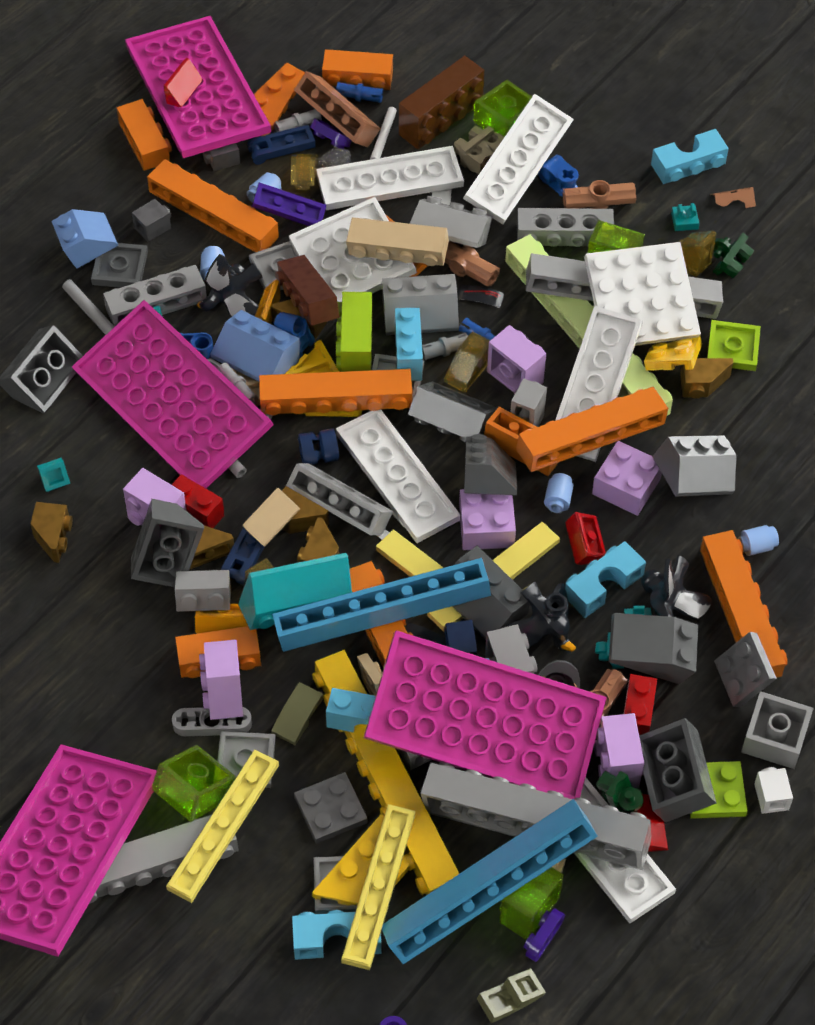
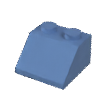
M72 209L52 220L62 249L76 269L118 246L104 213Z

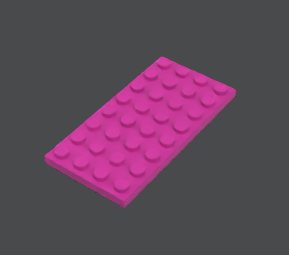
M211 16L125 39L126 47L182 158L271 133L269 121ZM185 58H189L201 75L202 82L183 107L169 105L165 99L164 84Z
M145 300L72 366L75 372L179 475L186 476L204 488L209 487L274 425L258 407Z
M396 630L393 634L363 738L438 762L448 763L463 770H475L483 776L492 779L494 776L505 778L511 784L519 786L522 783L529 784L538 791L546 793L547 791H556L565 798L575 799L581 796L598 732L597 729L599 728L607 697Z
M65 745L59 746L0 841L1 940L59 957L161 780L160 771Z

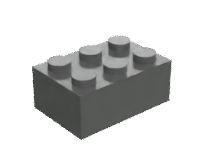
M686 718L639 736L644 759L643 772L652 810L662 820L668 822L717 803L698 730Z

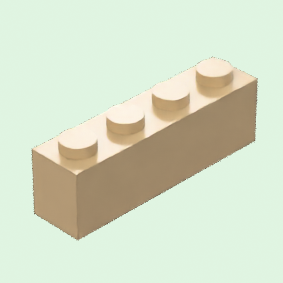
M353 217L346 240L349 255L358 258L371 257L383 261L388 259L398 260L404 263H424L428 266H444L449 243L447 228Z

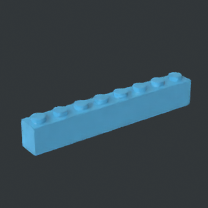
M479 558L272 615L284 652L491 596L483 559Z
M574 799L558 808L385 922L382 931L388 946L398 959L405 964L598 837L587 816Z

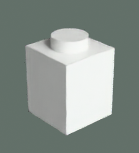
M769 767L759 771L754 785L762 814L789 810L793 796L786 769Z

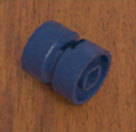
M334 428L321 430L318 435H315L313 432L298 434L302 463L315 465L318 464L319 460H323L324 463L339 461L338 444ZM318 444L319 451H314L313 445Z

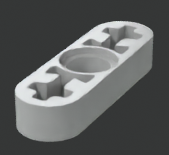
M242 707L243 720L241 725L236 724L237 717L228 718V726H225L224 719H219L218 725L209 727L204 723L206 718L210 717L209 709L182 708L173 714L172 725L175 733L180 736L220 735L221 731L248 732L252 726V719L249 710ZM196 717H199L200 726L196 725ZM183 718H188L187 726L181 725Z

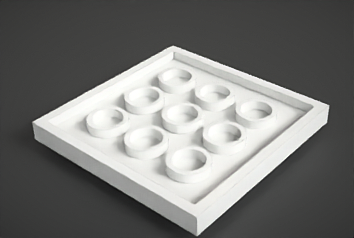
M376 197L289 235L290 242L298 256L305 255L337 296V302H342V292L374 293L382 289L383 278L409 277L417 273L413 262L404 263L389 259L383 261L377 258H358L349 255L346 240L352 217L389 221Z
M680 242L587 253L584 256L594 306L642 319L643 323L635 346L697 338L701 335Z

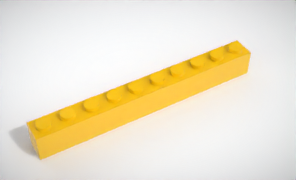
M345 650L315 661V672L312 673L317 688L322 687L325 693L323 698L326 706H328L332 688L367 694ZM358 724L355 726L354 732L344 731L347 737L345 742L350 754H356L359 760L357 767L361 776H367L370 782L368 788L374 800L378 799L382 806L380 813L385 816L388 804L415 811V818L404 855L409 863V871L414 870L417 876L415 882L421 895H428L457 876L459 872L396 749L363 738L367 725Z

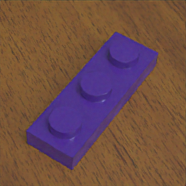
M260 182L257 185L251 206L307 226L322 221L326 209L325 204Z

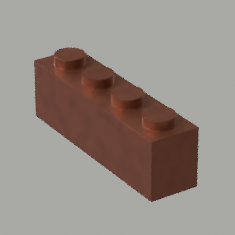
M305 255L277 262L276 280L279 281L280 286H283L286 296L291 297L293 306L299 308L302 318H306L311 326L339 318L337 296Z

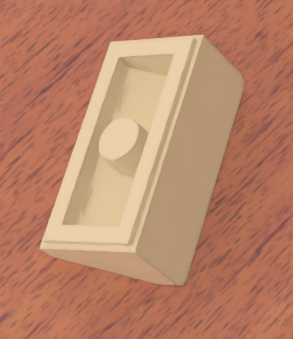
M277 488L245 521L243 527L265 547L300 508Z

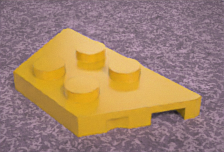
M701 335L697 338L682 339L670 343L661 342L652 345L644 360L645 369L673 370L675 369L674 366L685 365V370H692L702 346Z
M318 340L315 343V348L308 355L304 354L299 359V362L292 366L285 374L339 372V370L336 368L323 342ZM355 410L353 412L332 411L328 413L309 412L305 413V415L359 417L361 416V410Z
M382 813L312 892L313 898L317 900L326 898L336 900L338 904L358 906L384 820ZM405 855L403 856L395 885L409 870V863Z

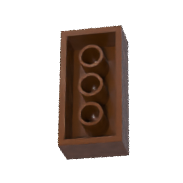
M464 55L399 103V135L416 149H420L425 144H429L441 132L447 131L456 121L463 119L468 112L478 108L483 102L484 69Z

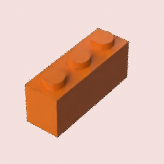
M325 49L322 78L331 86H337L338 82L353 85L362 83L366 87L383 88V90L391 89L393 54Z
M143 99L117 107L119 124L143 170L157 167L164 159L170 162L169 152L172 151L170 142L167 138H163L161 125L159 122L155 123L151 107H147Z
M498 407L486 422L484 435L487 438H493L509 456L525 464L516 450L518 437L523 431L537 428V426ZM558 463L537 471L549 476Z
M248 626L175 637L181 678H197L201 676L200 672L206 671L200 670L199 654H205V642L237 640L239 669L251 670L261 666L256 629L250 630Z

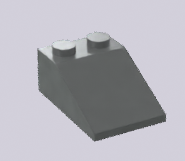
M614 613L611 620L609 662L680 685L696 672L698 625L676 617Z

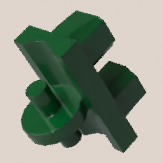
M742 233L732 245L728 237L714 240L712 243L714 257H723L713 270L717 276L725 272L734 278L743 268V265L736 261L734 257L736 256L745 263L752 255L754 250L745 243L748 238L746 234Z
M607 771L603 772L596 785L598 789L602 790L601 797L609 802L610 806L617 808L619 812H623V810L635 812L642 807L643 796L638 789L632 787L627 774L620 771L617 776H614Z

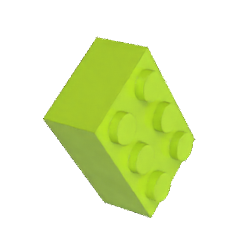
M342 292V302H337L339 318L336 324V368L341 372L370 371L372 362V292Z

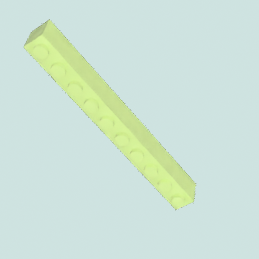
M531 234L506 246L505 262L525 285L526 268L531 253L549 256L544 251L542 244L536 241ZM532 292L580 349L594 305H591L587 300ZM632 353L618 395L624 397L635 393L637 390L654 387L669 408L668 416L671 413L673 402L670 392L662 388L656 376L646 370L641 359Z

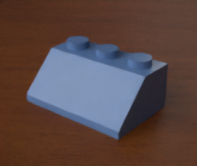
M240 310L225 322L212 349L211 358L221 363H228L232 369L259 382V375L285 374L292 366L299 362L300 340L298 337Z

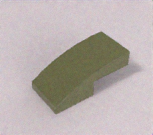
M299 682L278 716L271 734H275L277 737L296 745L309 726L310 717L323 700V694Z
M530 968L508 977L504 984L480 993L477 1000L490 1022L493 1023L528 1006L544 996L546 992Z

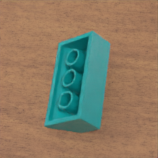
M347 553L249 573L238 604L249 629H266L275 625L272 615L274 613L352 593Z

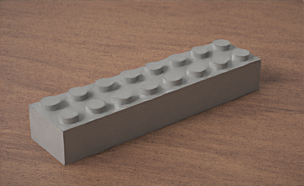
M440 762L439 765L430 763L421 790V797L429 814L514 837L572 800L565 798L556 791H547V793L538 791L529 784L522 783L520 786L511 784L502 777L494 776L493 779L484 777L478 771L467 769L466 772L457 770L453 765ZM575 798L574 800L587 816L598 836L575 851V853H581L643 871L651 843V820L637 812L627 814L619 812L617 808L610 805L600 807L592 805L586 799Z

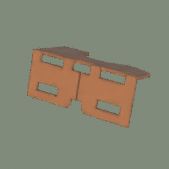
M753 187L710 194L715 195L716 204L722 207L729 205L734 200L744 202L745 208L756 206Z

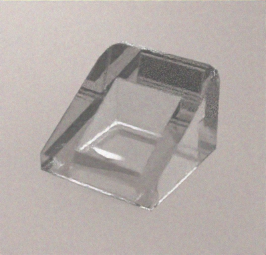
M334 147L320 157L318 162L324 167L348 164L351 162V154L347 149Z

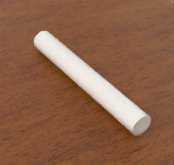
M389 107L370 160L381 157L397 112L394 107Z

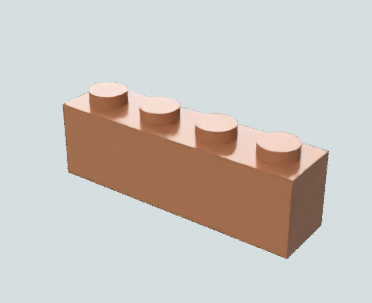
M306 71L294 89L296 93L356 144L369 147L381 130L379 126L320 76Z

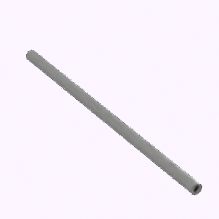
M72 280L64 282L62 288L105 335L114 328V325ZM238 460L228 468L237 478L242 477L246 473V468Z

